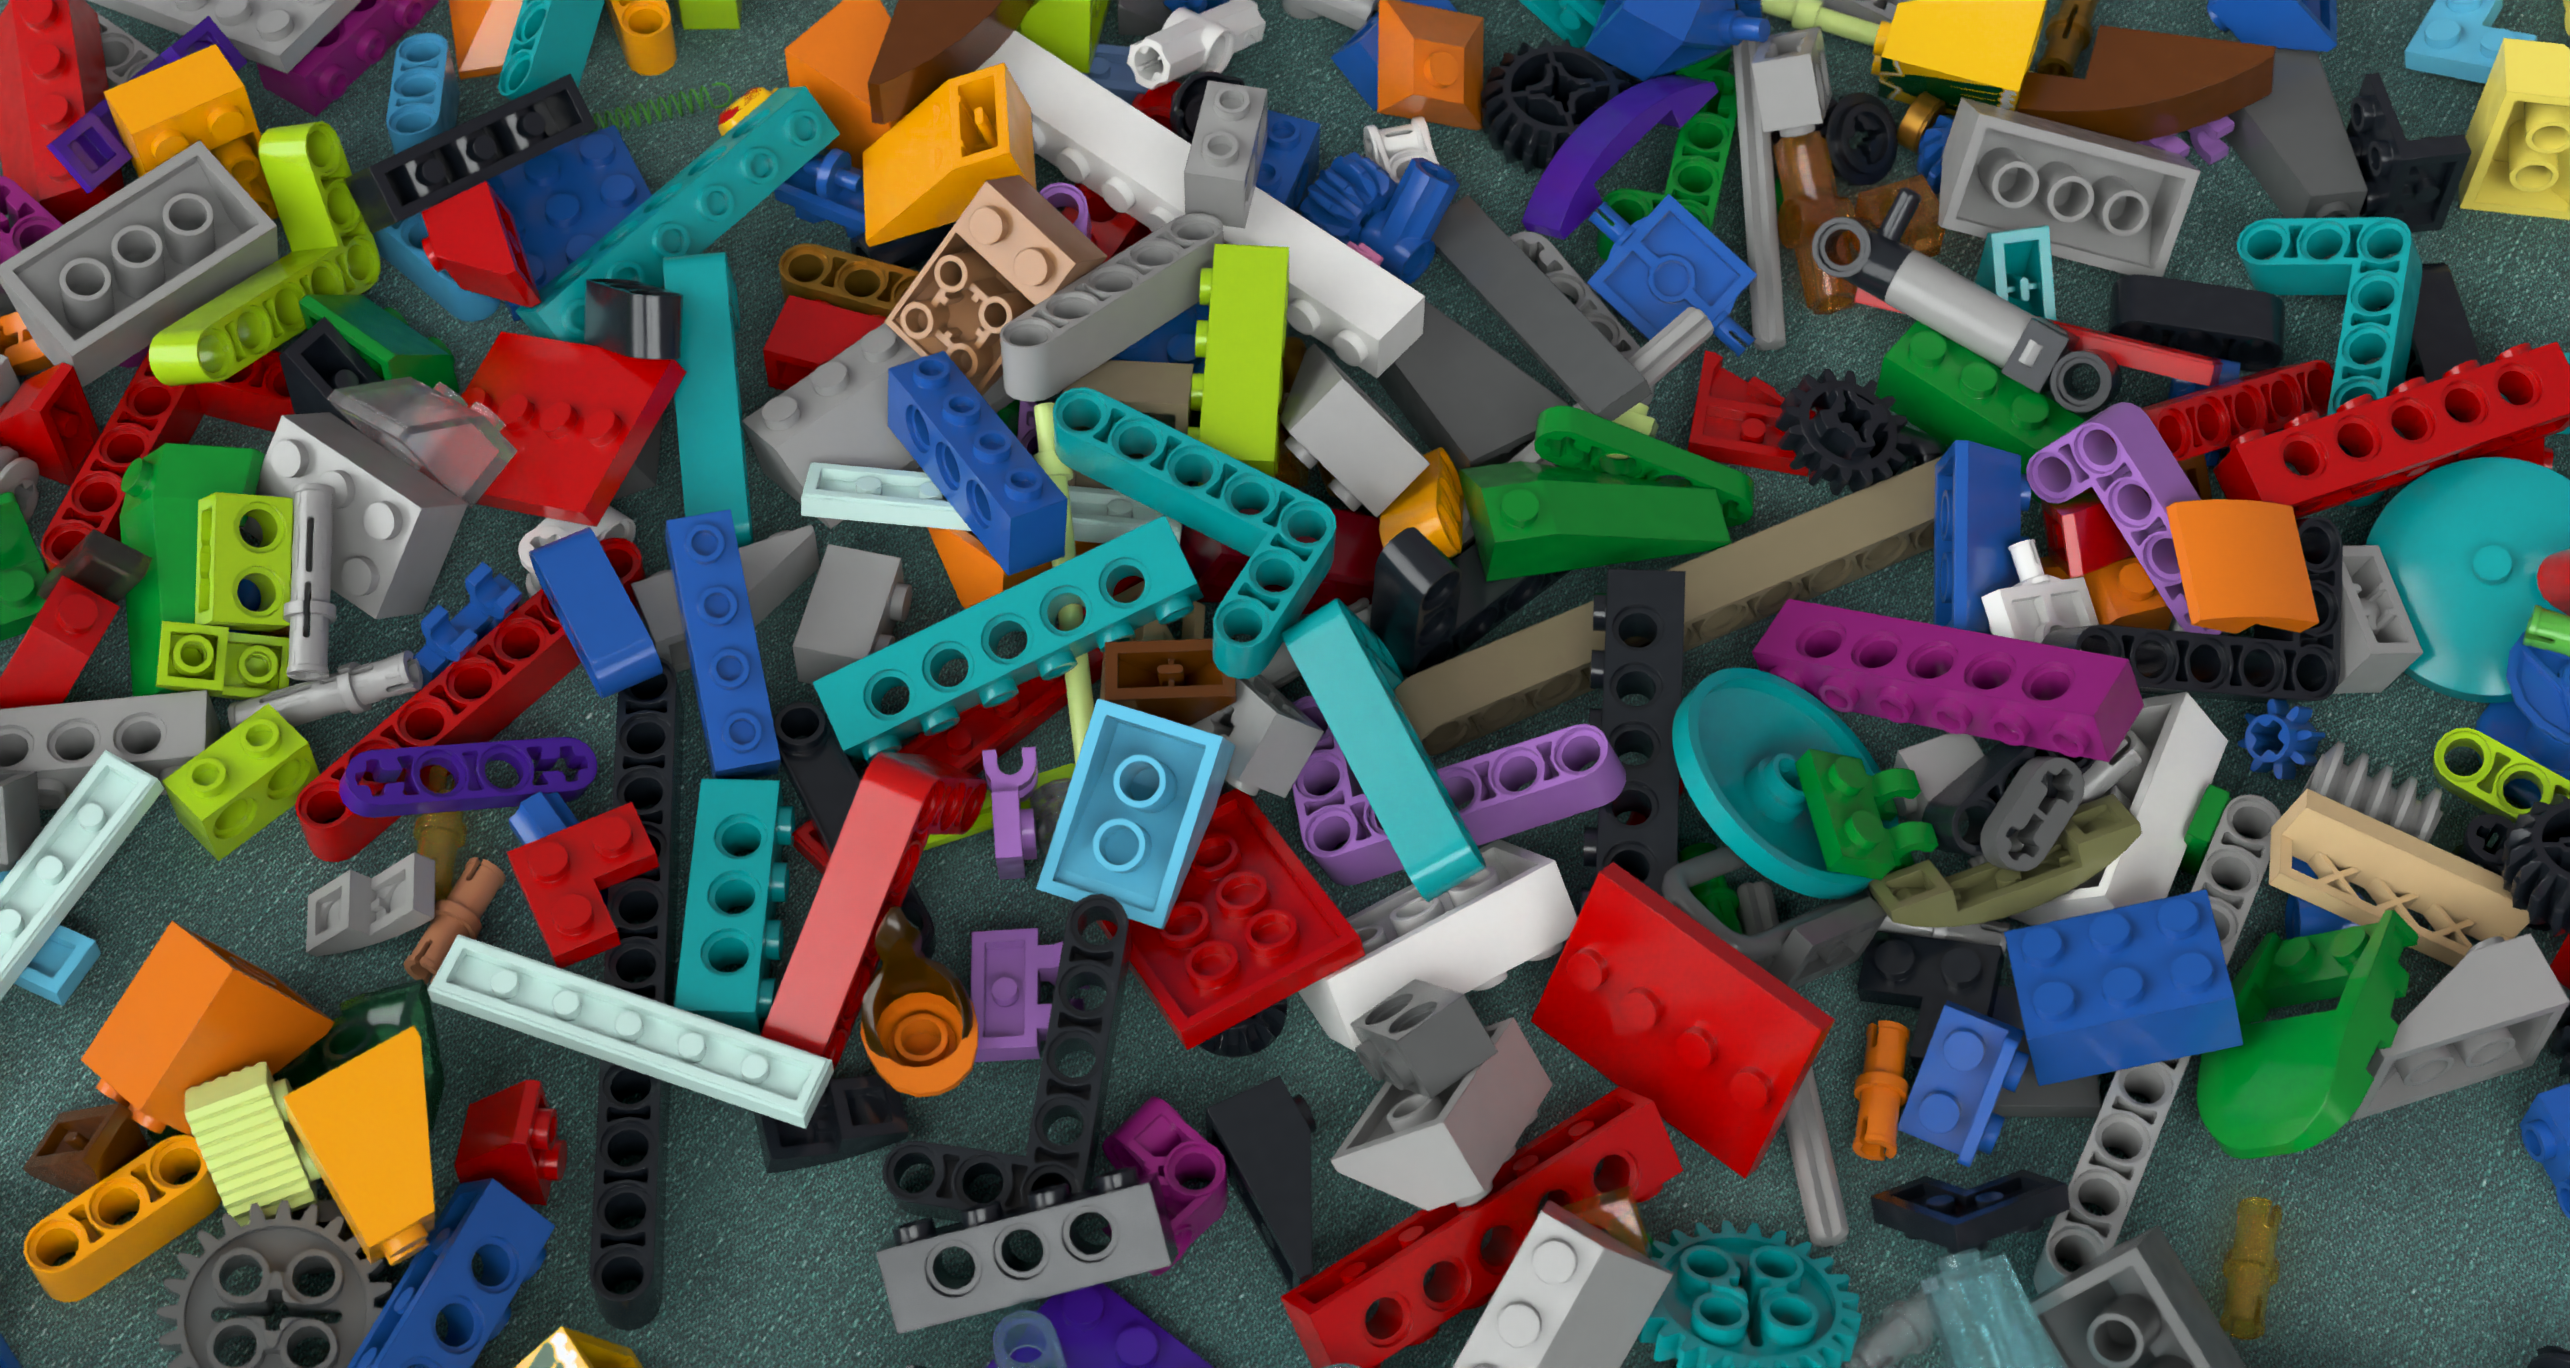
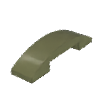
M2111 794L2078 806L2045 859L2036 868L2029 871L2000 869L1987 862L1944 878L1928 859L1889 873L1882 880L1874 879L1868 883L1869 890L1893 923L1936 928L1958 927L1998 920L2047 903L2089 880L2111 864L2142 834L2140 822L2118 798Z

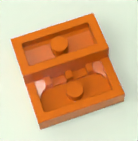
M2212 499L2174 502L2166 507L2191 625L2238 634L2255 624L2301 633L2319 623L2292 506L2253 500Z

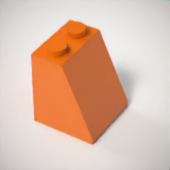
M843 0L784 49L789 87L806 86L840 132V135L825 148L829 151L839 148L850 153L851 165L860 170H863L862 153L906 116L904 115L884 125L872 123L868 80L891 21V17L881 0Z
M171 921L81 1058V1061L101 1078L96 1088L112 1100L128 1107L133 1114L131 1119L158 1134H162L168 1125L193 1137L185 1116L186 1090L192 1086L199 1087L205 1081L212 1082L219 1076L226 1077L231 1072H239L245 1067H253L258 1062H266L273 1076L327 1035L335 1022L272 973L186 927Z

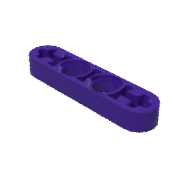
M572 737L369 750L359 753L351 759L339 782V794L343 803L350 811L362 817L372 818L520 806V802L540 791L544 794L558 792L564 802L567 803L577 800L586 792L597 773V759L592 749L586 743ZM559 758L565 760L567 768L578 769L572 781H566L562 771H548L553 768ZM494 760L505 761L511 764L518 774V784L508 789L493 785L486 777L485 765ZM429 765H440L446 768L452 774L455 781L454 789L443 794L428 790L421 781L420 770ZM402 768H405V782H396L403 770ZM544 771L535 785H533L534 772ZM365 772H372L375 782L388 783L383 787L379 796H372L369 786L358 785ZM404 786H405V790H406V792H407V795H404V794H403Z

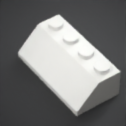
M2188 692L2142 699L2144 706L2124 737L2128 744L2114 755L2109 762L2111 765L2126 750H2131L2132 748L2135 749L2143 760L2139 766H2135L2100 797L2114 794L2140 822L2142 834L2111 864L2081 885L2047 903L2008 917L2033 926L2167 898L2187 848V844L2184 842L2185 835L2208 785L2212 784L2228 743L2225 736Z
M1500 839L1484 846L1479 850L1487 868L1432 901L1427 902L1414 884H1411L1346 918L1360 936L1365 956L1303 988L1298 993L1328 1037L1355 1051V1047L1361 1044L1350 1024L1414 979L1462 994L1471 990H1486L1500 984L1507 978L1508 970L1527 960L1539 961L1558 953L1563 948L1562 942L1569 938L1578 918L1556 861Z

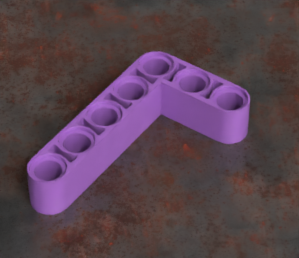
M1311 695L1304 696L1295 701L1293 704L1325 732L1292 785L1301 837L1306 850L1329 879L1343 886L1356 885L1403 870L1404 867L1315 699ZM1588 724L1573 725L1437 769L1457 808L1461 804L1472 800L1459 813L1477 846L1604 806L1619 796L1626 783V771L1605 734L1596 726ZM1598 760L1591 768L1580 771L1585 764ZM1535 780L1528 788L1518 791L1523 784ZM1337 785L1331 792L1324 795L1329 788ZM1348 840L1341 848L1333 851L1339 843Z

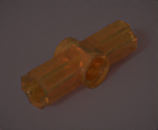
M1813 131L1801 136L1781 138L1773 147L1784 197L1778 214V233L1781 243L1785 248L1795 249L1807 308L1812 309L1815 315H1831L1844 309H1850L1857 304L1854 301L1858 287L1842 278L1827 275L1817 266L1812 256V241L1815 232L1826 221L1837 217H1856L1853 204L1847 197L1838 196L1827 141L1821 137L1820 132ZM1850 230L1842 233L1836 244L1839 258L1847 264L1853 262L1849 245L1853 240L1854 233Z

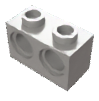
M1821 27L1769 35L1767 41L1760 42L1751 63L1763 132L1779 130L1781 137H1796L1811 133L1815 130V124L1823 123L1832 97Z
M1208 80L1184 171L1185 215L1193 213L1207 214L1219 219L1224 226L1245 229L1268 136V89Z

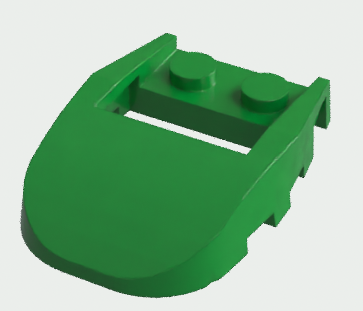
M2394 909L2385 911L2380 921L2373 924L2352 926L2346 929L2299 936L2287 940H2282L2276 932L2267 933L2233 979L2231 985L2235 997L2243 1045L2202 1053L2196 1092L2200 1116L2215 1142L2225 1154L2237 1159H2254L2306 1150L2337 1132L2359 1108L2375 1079L2366 1070V1067L2376 1048H2391L2399 1027L2390 1015L2394 999L2406 996L2410 974L2398 961L2403 948L2417 945L2419 937ZM2341 997L2335 1010L2259 1022L2264 1020L2269 1009Z

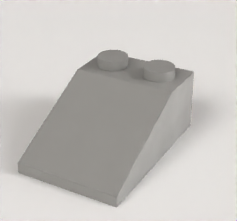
M1315 343L1305 352L1280 417V421L1291 434L1284 444L1309 469L1319 461L1335 477L1328 484V487L1353 512L1363 504L1377 518L1430 463L1403 430Z
M2531 933L2506 941L2501 936L2491 937L2477 943L2467 952L2466 956L2399 1024L2391 1048H2377L2366 1069L2375 1079L2361 1105L2351 1116V1121L2527 1068L2534 1064L2570 1001Z

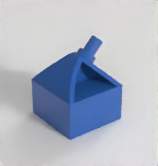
M1606 0L1584 50L1642 81H1647L1708 59L1727 50L1730 45H1739L1743 40L1765 42L1770 35V23L1765 18L1745 17L1741 10H1736L1735 0Z

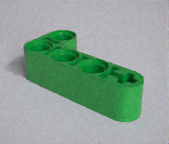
M1710 69L1694 77L1714 82L1719 92L1680 128L1664 195L1621 188L1611 191L1604 197L1603 202L1606 201L1630 225L1647 217L1670 194L1713 233L1738 121L1734 75L1723 70ZM1600 213V216H1602L1611 226H1614V224H1612L1602 213ZM1598 229L1596 250L1599 256L1604 261H1607L1614 242Z

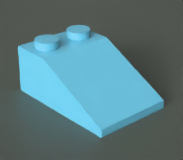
M1097 698L1036 889L1075 902L1089 895L1103 894L1118 901L1123 906L1128 919L1164 930L1216 808L1236 745L1222 736Z

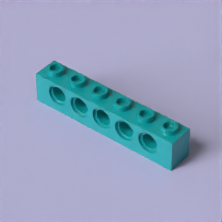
M806 86L779 88L540 289L538 293L542 303L532 308L521 305L516 310V313L535 337L592 345L584 341L586 279L633 280L661 288L664 285L663 257L702 253L838 137L840 132Z
M1163 515L812 683L843 752L855 762L865 759L866 763H871L881 752L897 753L902 748L900 741L921 731L926 736H930L953 727L960 721L959 713L982 703L984 708H990L1012 699L1019 693L1017 686L1040 675L1042 680H1050L1069 672L1078 664L1075 659L1076 657L1098 647L1101 652H1105V642L1132 641L1136 637L1134 630L1150 622L1158 620L1159 624L1163 625L1185 617L1195 608L1192 602L1203 598L1204 595L1166 516ZM1137 576L1145 580L1144 591L1135 601L1121 603L1113 599L1114 588L1123 578ZM1069 604L1085 606L1086 616L1079 627L1070 631H1062L1055 627L1056 616L1063 607ZM1013 631L1027 634V645L1019 656L1011 659L998 657L997 647L1003 636ZM953 659L968 661L967 676L960 684L952 687L940 685L939 674L947 662ZM898 686L909 688V702L901 712L894 715L882 713L881 702L886 692Z

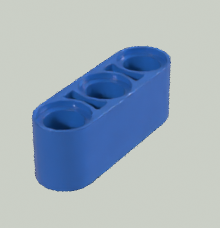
M590 527L529 551L530 560L538 581L601 699L663 673L661 661L653 641Z

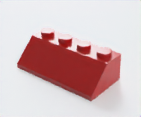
M9 0L0 15V156L3 176L16 182L64 225L124 188L122 170L119 168L87 194L46 147L104 100V91L109 90L98 14L85 0Z

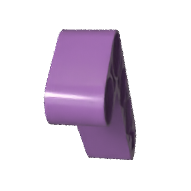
M2126 402L2114 404L2036 452L2029 459L2026 468L2028 483L2033 492L2048 503L2059 504L2068 501L2090 487L2094 489L2166 605L2185 632L2220 635L2224 632L2191 625L2166 507L2174 502L2201 500L2149 416L2140 407Z

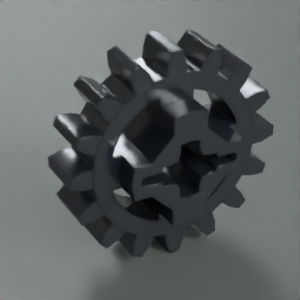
M1824 369L1817 380L1809 374L1804 376L1797 388L1793 387L1782 402L1780 408L1783 411L1775 421V427L1786 433L1778 443L1779 449L1794 450L1796 457L1789 466L1793 470L1807 467L1811 471L1808 482L1810 485L1815 486L1821 479L1830 482L1832 495L1838 496L1845 485H1849L1854 493L1895 476L1906 461L1903 453L1911 444V438L1900 432L1907 424L1906 416L1891 414L1889 409L1896 400L1893 396L1882 399L1878 398L1874 394L1877 388V382L1874 380L1869 381L1862 387L1856 384V377L1853 371L1848 370L1842 380L1839 381L1831 369ZM1815 407L1817 412L1812 419H1809L1810 409ZM1876 446V456L1871 458L1869 453Z

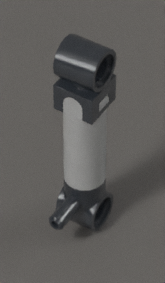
M1906 187L1901 188L1879 228L1870 220L1861 217H1837L1823 223L1815 232L1812 241V256L1817 266L1827 275L1844 279L2002 368L2001 373L2039 394L2051 390L2056 401L2065 409L2077 413L2098 410L2111 404L2119 394L2122 385V372L2117 361L2107 352L2097 349L2073 352L2080 337L2044 317H2035L1901 242L1900 239L1922 201L1918 193ZM1847 230L1857 235L1861 248L1859 256L1850 264L1843 262L1839 258L1836 249L1838 238ZM2083 363L2092 365L2100 375L2101 384L2099 390L2091 398L2081 396L2073 386L2072 377L2074 371Z

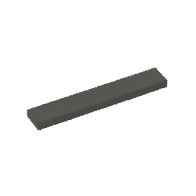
M1466 195L1447 208L1431 238L1436 245L1435 251L1586 412L1613 421L1652 394L1647 380L1469 195Z

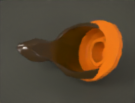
M894 906L887 912L876 932V952L882 959L883 966L871 979L863 996L860 1035L869 1060L878 1074L896 1091L915 1097L939 1096L956 1088L972 1072L978 1052V1022L974 1005L954 971L947 968L944 964L924 956L921 951L922 938L920 929L905 917L899 906Z

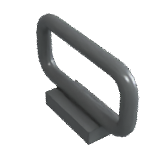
M1727 845L1676 864L1665 873L1661 887L1662 894L1666 900L1753 962L1773 957L1774 960L1767 969V972L1791 989L1800 987L1857 962L1887 917L1883 908L1875 902V898L1870 893L1868 886L1854 896L1838 899L1754 935L1747 936L1734 932L1695 898L1689 889L1748 865Z

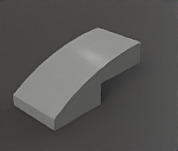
M414 852L373 878L350 869L309 894L306 953L319 957L360 949L402 935L434 919L435 860Z

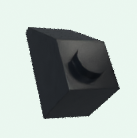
M325 316L279 355L295 414L330 412L375 442L409 411Z

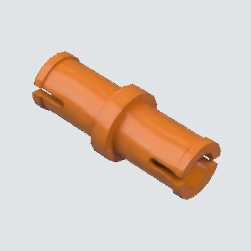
M1886 1020L1878 1021V1026L1872 1022L1866 1028L1867 1042L1863 1073L1858 1075L1854 1085V1097L1859 1101V1109L1852 1148L1858 1156L1876 1161L1885 1160V1156L1891 1159L1897 1154L1896 1140L1900 1107L1906 1104L1909 1095V1084L1904 1079V1069L1910 1031L1900 1023Z

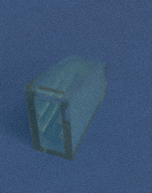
M1978 1247L1938 1259L1941 1273L1920 1280L1949 1368H2062L2005 1254L1982 1260Z

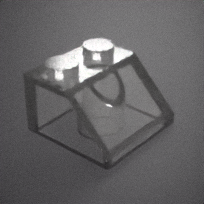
M409 376L334 389L327 398L362 434L467 502V507L472 509L518 451L500 433L505 423L495 413L478 402H475L468 408V404L463 398L440 382L432 389Z

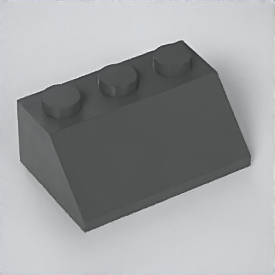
M2158 1224L2097 1256L2018 1309L2053 1368H2246Z

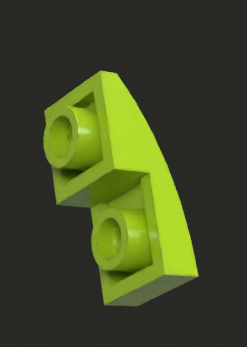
M162 621L156 687L182 692L207 690L209 696L236 700L256 698L289 687V677L286 675L289 661V638L229 632V627Z

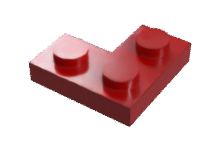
M632 802L507 852L512 870L555 966L560 969L621 945L618 931L599 891L660 867L654 847Z

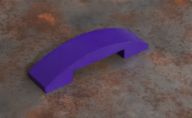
M207 16L127 81L214 44L218 46L235 73L248 62L214 21ZM106 98L46 146L87 194L133 158L122 142Z
M1681 75L1661 76L1644 81L1625 90L1598 108L1570 135L1545 169L1529 200L1522 219L1526 230L1565 240L1603 203L1594 183L1657 123L1681 128L1719 92L1715 83Z

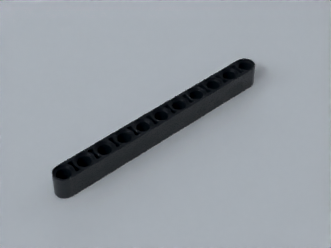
M659 657L663 668L662 674L618 692L612 809L630 802L633 803L654 847L660 867L608 887L607 909L618 931L621 945L605 951L604 983L673 1006L684 710L675 669L668 661ZM654 695H657V696H658V697L653 698V699H648V700L645 699V698H647V697H649V696H654ZM657 749L653 753L640 754L646 750ZM656 804V806H654V807H652V808H650V809H646V810H639V809H638L639 807H641V806H643V805ZM640 917H653V919L643 924H630ZM637 975H652L644 982H628L629 979ZM600 1059L589 1274L602 1317L609 1325L616 1329L631 1331L640 1329L652 1322L659 1313L662 1302L670 1083ZM631 1094H647L646 1098L638 1103H621L624 1098ZM640 1154L645 1156L641 1162L633 1166L617 1165L620 1160L629 1155ZM632 1216L643 1218L641 1223L632 1229L620 1230L614 1228L624 1218ZM637 1280L641 1282L638 1288L631 1293L620 1295L611 1292L622 1281Z

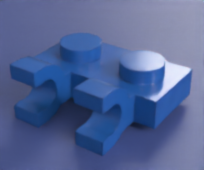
M483 561L465 578V587L470 595V600L451 621L448 619V611L439 604L421 620V630L426 638V645L413 659L417 658L422 670V688L453 662H458L478 641L518 609L522 592L501 573L493 579V570Z

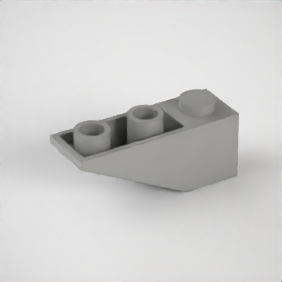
M812 524L792 531H780L765 540L739 548L754 628L820 568L815 531ZM671 570L658 571L647 579L632 583L637 613L653 641L658 656L668 661L676 673L689 669L690 664Z

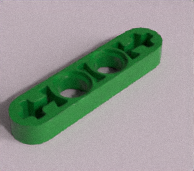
M1554 406L1542 411L1537 418L1534 442L1535 451L1541 458L1565 468L1716 489L1727 527L1742 525L1750 520L1753 515L1754 482L1748 475L1579 408ZM1622 454L1630 456L1631 458L1616 459L1608 457L1606 455ZM1676 475L1684 477V479H1667L1660 476Z

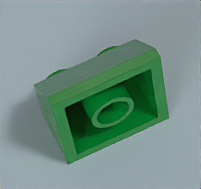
M307 294L299 301L307 331L325 316L409 409L404 416L392 425L407 437H410L460 392L453 367L455 359L448 347L439 339L432 336L427 339L410 328L403 316L393 308L386 307L382 309L363 295Z

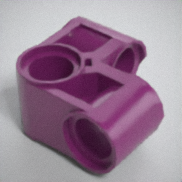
M1152 1096L1118 1126L1101 1146L1107 1159L1115 1169L1136 1166L1139 1176L1158 1173L1179 1253L1171 1266L1148 1271L1152 1276H1159L1174 1266L1188 1247L1215 1221L1221 1218L1227 1209L1229 1196L1226 1164L1221 1152L1191 1128L1168 1103L1156 1096ZM1194 1178H1202L1211 1182L1205 1188L1198 1190L1187 1189L1182 1186L1183 1183ZM1108 1223V1226L1103 1227L1101 1230L1111 1239L1112 1229Z

